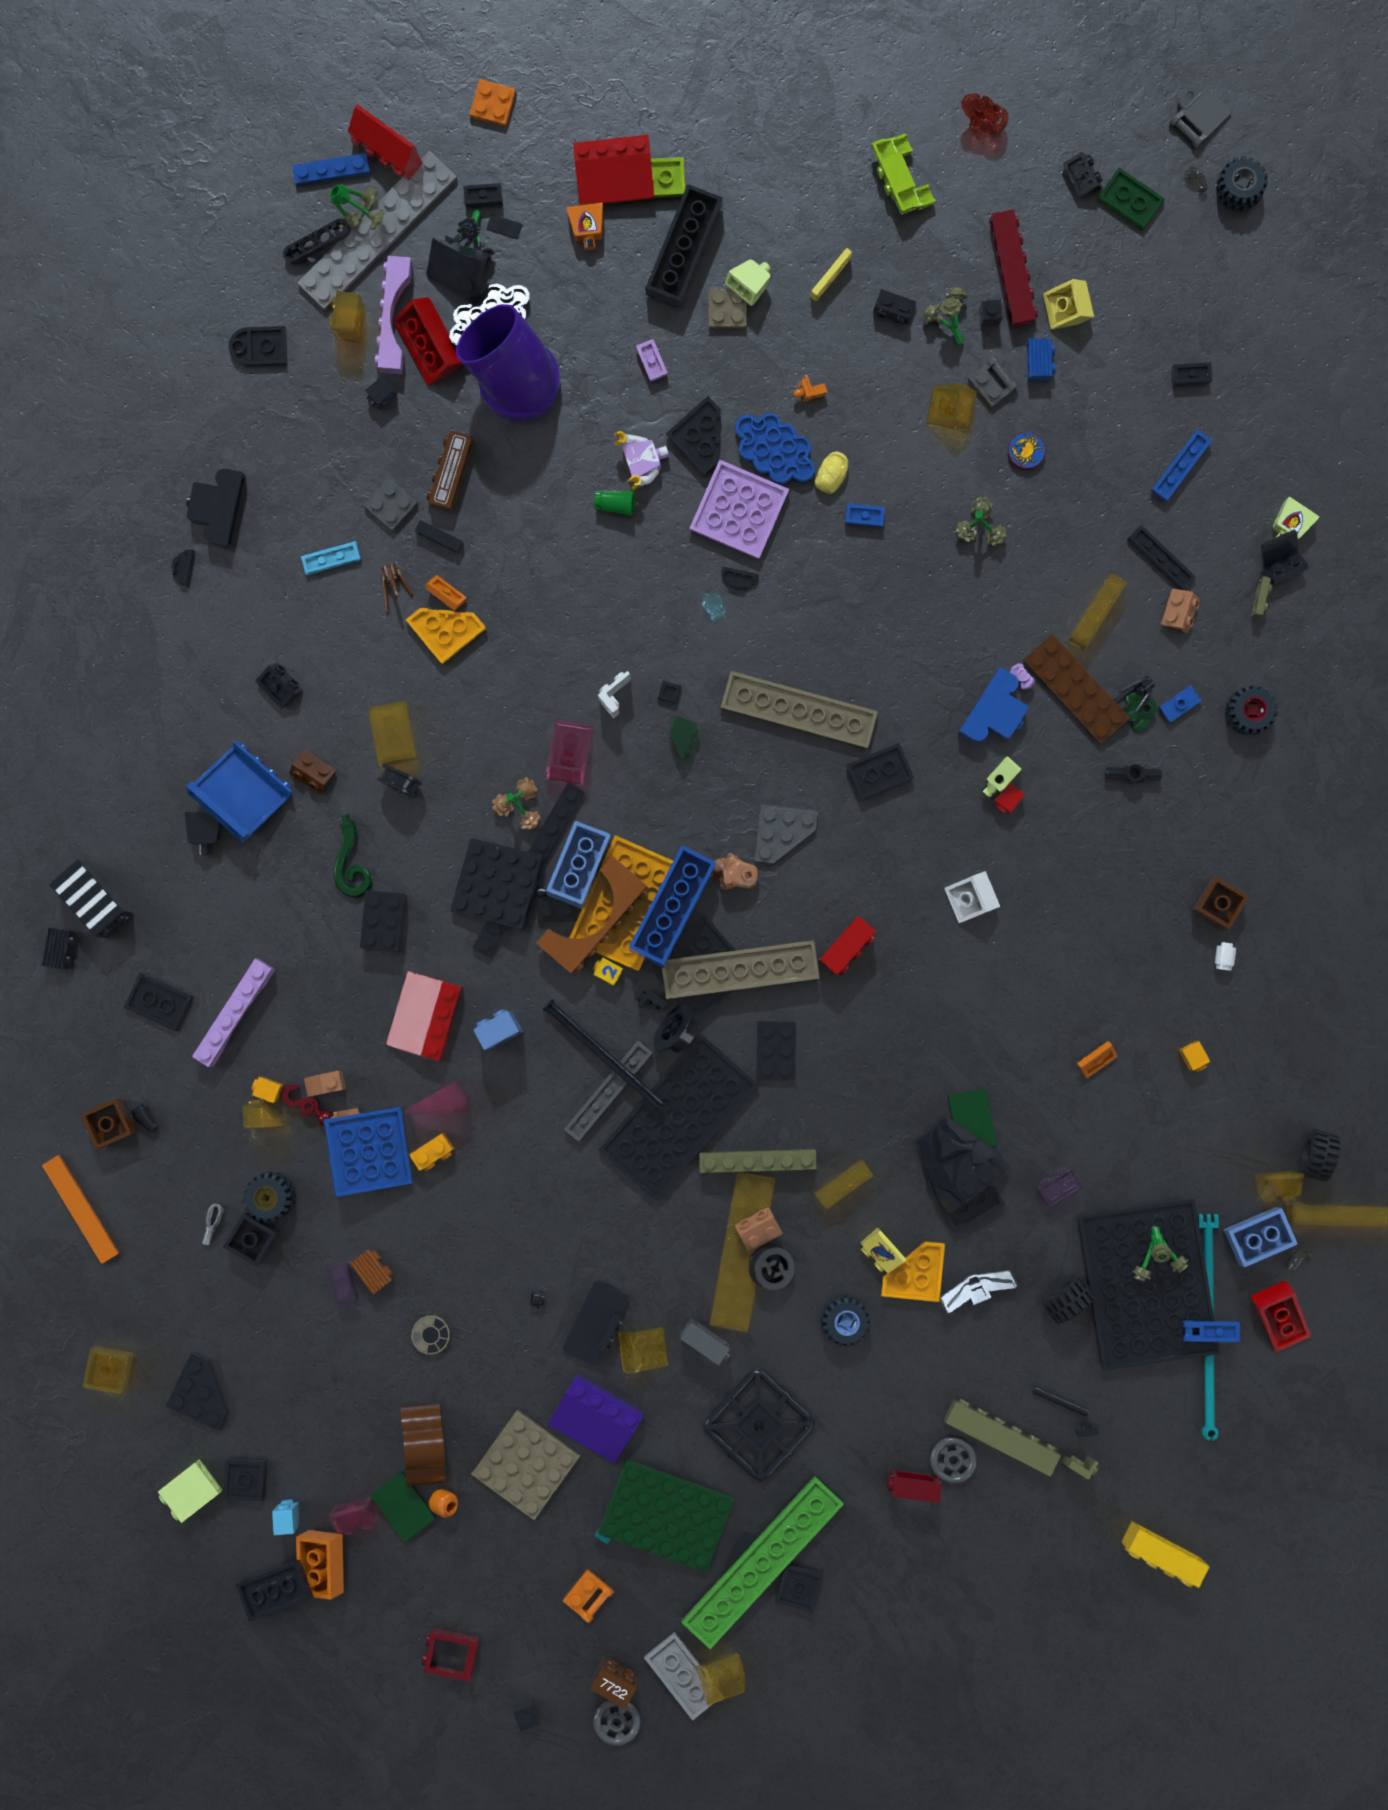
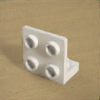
M628 671L626 673H619L610 686L606 684L599 690V702L613 719L619 714V703L612 695L631 680Z

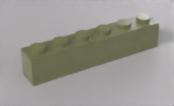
M815 1149L699 1152L700 1173L816 1169Z
M963 1399L959 1401L953 1400L944 1418L945 1423L1051 1477L1061 1457L1057 1452L1058 1448L1048 1443L1046 1446L1039 1443L1040 1439L1031 1434L1029 1437L1023 1435V1430L1013 1425L1011 1428L1004 1425L1005 1421L996 1416L994 1419L988 1417V1412L977 1408V1410L971 1408V1404Z

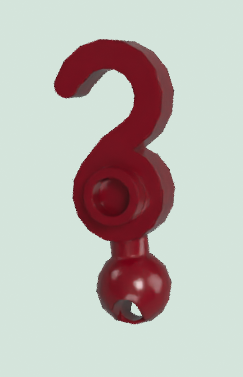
M290 1084L284 1088L282 1099L286 1105L290 1107L299 1106L300 1112L305 1116L315 1115L322 1126H324L323 1119L331 1118L332 1114L328 1111H321L319 1102L313 1097L301 1098L296 1101L290 1099L289 1093L292 1090L299 1089V1084Z

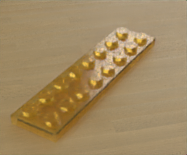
M737 1172L710 1325L748 1331L756 1283L750 1277L748 1266L752 1254L758 1248L748 1252L735 1225L753 1216L760 1210L768 1207L770 1209L775 1183L774 1177Z

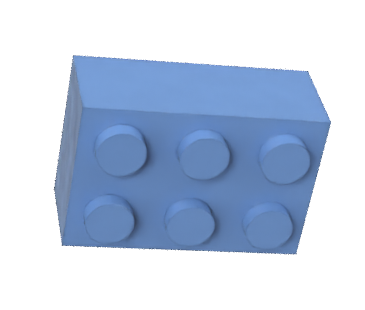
M502 1009L493 1014V1019H484L476 1023L477 1027L473 1030L484 1050H490L523 1032L512 1011Z
M1274 1207L1223 1229L1239 1266L1247 1267L1298 1245L1283 1209L1279 1207Z

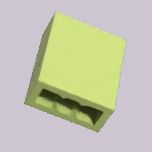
M199 1459L160 1489L158 1493L162 1503L168 1505L172 1510V1516L182 1523L222 1491V1488Z

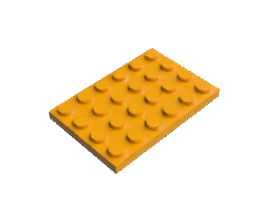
M615 835L601 868L613 856L647 885V894L641 900L637 899L633 903L634 909L628 915L625 913L620 918L622 920L621 924L616 929L612 928L607 933L610 935L603 944L599 942L595 949L597 950L596 953L639 971L644 958L630 952L629 946L666 877L673 860ZM600 870L570 938H584L593 935L607 923L611 916L614 903L613 892L609 881Z

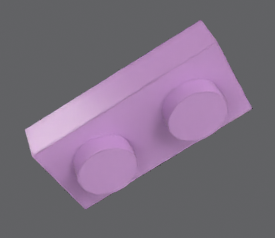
M654 339L636 346L650 382L668 375Z

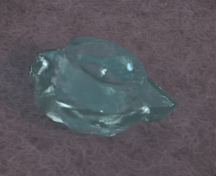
M707 592L701 604L703 609L710 614L711 619L715 620L727 612L724 609L722 596L716 592Z

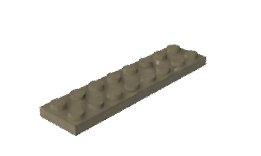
M733 671L730 672L721 704V709L868 749L878 711Z
M814 940L670 959L662 968L666 999L819 979Z

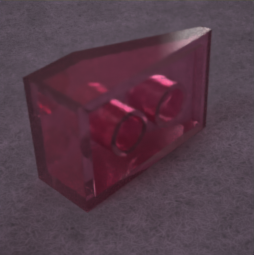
M559 719L555 720L545 779L583 785L593 725Z
M455 1081L404 1111L406 1114L449 1112L453 1110L459 1112L468 1107L466 1103L470 1099L460 1081Z

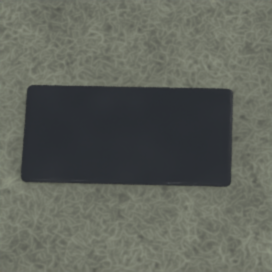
M491 214L487 225L488 230L518 239L522 223Z

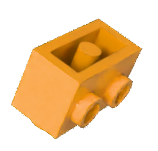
M442 1133L409 1155L419 1171L423 1169L428 1171L436 1166L434 1162L441 1158L443 1161L452 1155L450 1151L455 1148L446 1134Z

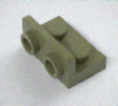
M1065 1455L1061 1461L1088 1480L1090 1477H1094L1098 1471V1462L1089 1456L1082 1462L1073 1455L1071 1458Z

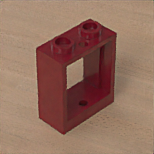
M892 1470L891 1475L887 1476L886 1486L888 1491L891 1492L892 1497L933 1503L940 1502L942 1483L936 1476Z
M434 1628L431 1634L428 1633L426 1639V1646H429L428 1653H424L422 1665L425 1666L424 1672L470 1681L479 1637ZM436 1639L469 1646L464 1671L431 1665Z

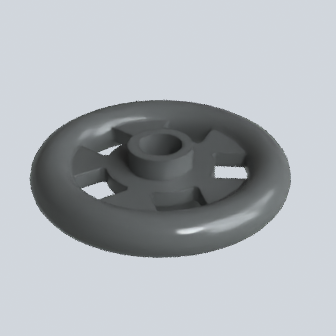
M948 1437L935 1445L931 1453L930 1464L934 1474L941 1481L949 1484H959L972 1476L977 1465L975 1450L966 1440L958 1437ZM956 1445V1451L951 1450L948 1452L947 1446ZM964 1450L967 1452L969 1458L963 1460V1457L960 1454V1452ZM939 1454L945 1455L944 1463L938 1462ZM956 1457L957 1461L950 1463V1458ZM964 1465L967 1469L964 1473L960 1474L957 1470ZM945 1467L953 1470L950 1476L943 1472Z
M607 1700L598 1707L594 1715L595 1732L608 1745L622 1746L631 1742L636 1737L640 1728L639 1713L631 1702L628 1703L625 1709ZM618 1706L619 1712L611 1713L610 1708ZM626 1711H629L632 1716L629 1720L623 1714ZM602 1716L608 1717L607 1725L601 1724ZM618 1718L621 1722L619 1724H615L613 1720ZM626 1726L631 1729L627 1735L621 1732ZM609 1729L617 1732L615 1738L607 1735Z

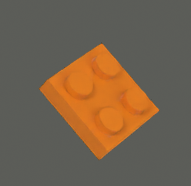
M479 79L469 113L470 118L506 127L516 89Z

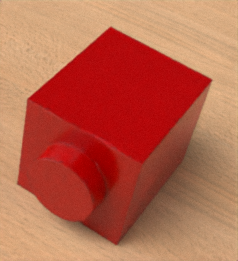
M1009 783L993 803L996 804L995 808L1003 814L1005 812L1009 814L1025 794Z

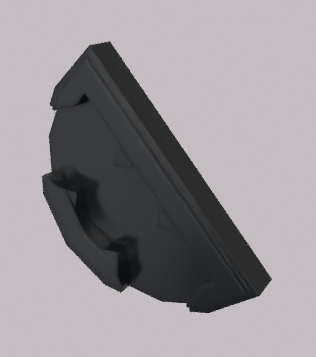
M193 549L184 550L177 557L175 556L171 564V572L175 580L185 587L189 586L195 552Z
M722 566L721 575L724 582L735 590L750 588L759 576L756 573Z

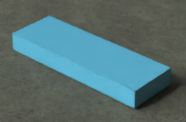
M356 541L301 556L307 576L362 561Z

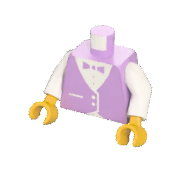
M622 431L615 433L613 436L619 438V440L614 442L615 445L623 443L622 450L631 474L628 482L634 483L631 489L635 490L638 486L650 484L661 469L659 460L669 457L666 446L655 449L652 440L636 435H628Z

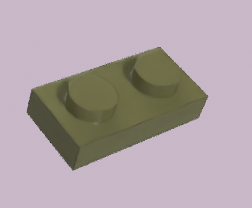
M1263 576L1258 581L1251 617L1260 618L1266 613L1268 608L1266 598L1267 595H1270L1272 584H1270L1271 578Z

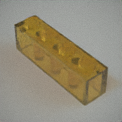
M1110 573L1067 641L1084 650L1127 582Z

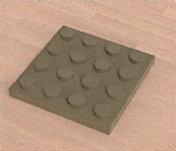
M517 1409L471 1475L535 1520L580 1455Z

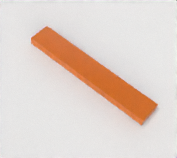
M58 1155L43 1164L42 1167L100 1263L103 1264L118 1255L119 1251L62 1157Z

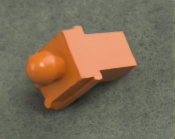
M805 375L799 381V389L793 392L795 398L802 397L803 402L825 396L827 389L825 383L811 387L809 378Z

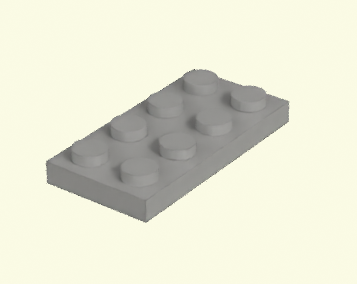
M673 1632L644 1656V1659L692 1720L723 1696L722 1691L676 1632Z

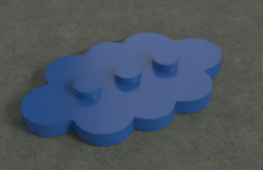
M773 413L763 414L759 419L751 415H744L737 419L735 432L741 439L739 444L740 456L746 461L753 462L757 472L761 474L769 473L770 479L777 484H786L792 478L798 482L805 483L813 478L815 465L808 458L811 453L810 441L803 436H797L796 430L792 425L781 424L780 419Z

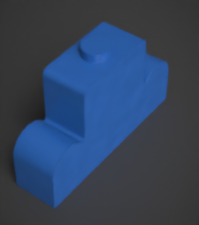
M1000 667L958 734L973 743H980L987 737L988 730L1005 741L1011 737L1015 730L1019 731L1024 723L1021 719L1028 710V706L1011 696L1019 685L1017 677Z

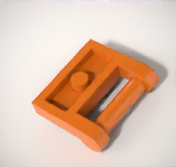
M587 1568L563 1598V1602L578 1613L586 1622L590 1623L593 1620V1615L608 1596L611 1597L614 1590ZM599 1587L602 1593L586 1611L582 1607Z

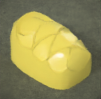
M832 452L822 462L815 478V486L822 492L827 494L834 493L845 479L849 464L847 457L843 453Z

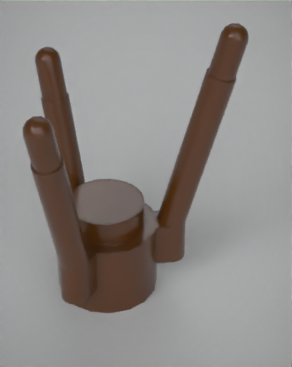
M387 564L381 568L382 575L380 576L383 584L386 613H389L387 583H391L395 597L398 598L399 594L395 581L399 577L411 596L413 595L401 570L397 569L395 564Z

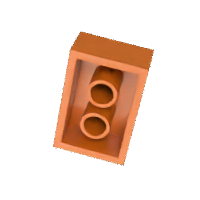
M308 1530L297 1536V1560L300 1559L313 1596L315 1598L331 1600L344 1592L343 1535Z

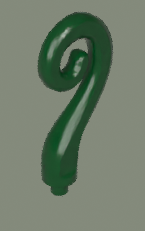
M349 814L341 816L343 823L340 824L343 841L334 862L333 877L337 888L344 895L357 898L364 895L365 890L370 889L372 877L366 867L354 865L348 869L347 879L351 882L355 879V874L360 873L363 876V883L359 887H350L345 882L343 868L353 849L357 833L355 821H350Z

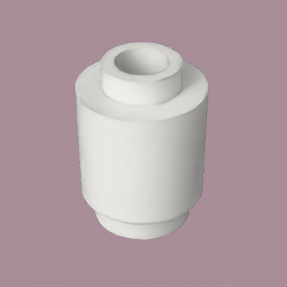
M1221 942V946L1217 945L1215 956L1216 969L1232 970L1236 955V948L1233 947L1232 943Z

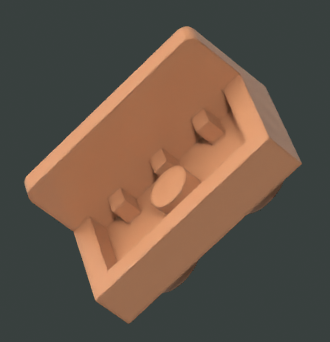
M1172 588L1161 625L1188 633L1194 623L1193 616L1195 610L1199 607V597L1194 592Z
M769 1207L758 1211L753 1216L735 1225L748 1252L783 1234Z

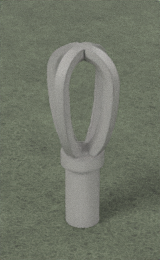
M213 1204L208 1209L206 1232L202 1242L204 1245H210L213 1233L223 1216L224 1208L219 1204ZM218 1208L217 1218L213 1226H211L213 1210Z

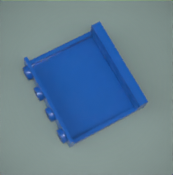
M236 740L233 741V746L196 782L193 783L191 781L186 786V793L242 843L288 801L292 794L291 787L287 782L279 780L277 774L271 768L267 769L259 757L251 755L248 748L243 743L239 744Z

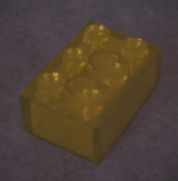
M400 701L369 707L368 712L378 764L383 767L384 764L393 765L419 760L408 703Z

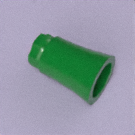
M635 490L596 491L594 498L595 510L633 517Z

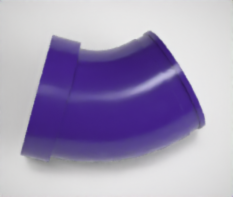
M500 304L487 309L478 315L461 334L456 346V356L476 378L483 400L496 415L509 421L525 422L542 416L552 407L560 390V373L557 362L550 350L544 346L539 336L514 306Z

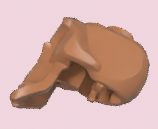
M729 853L726 859L719 858L714 861L716 862V867L711 878L716 883L720 882L721 889L728 890L734 887L751 889L755 886L758 880V868L756 866L741 861L732 853Z

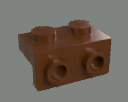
M304 749L292 763L289 774L295 780L308 786L310 790L322 794L325 785L335 775L336 769Z

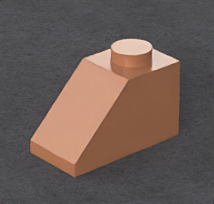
M342 1070L304 1078L307 1097L346 1089Z

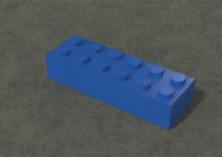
M683 845L681 846L629 946L630 952L664 968L716 867V862Z

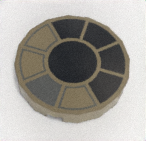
M427 1315L420 1318L414 1324L411 1339L418 1351L424 1354H436L447 1346L450 1340V1329L443 1318L436 1315Z

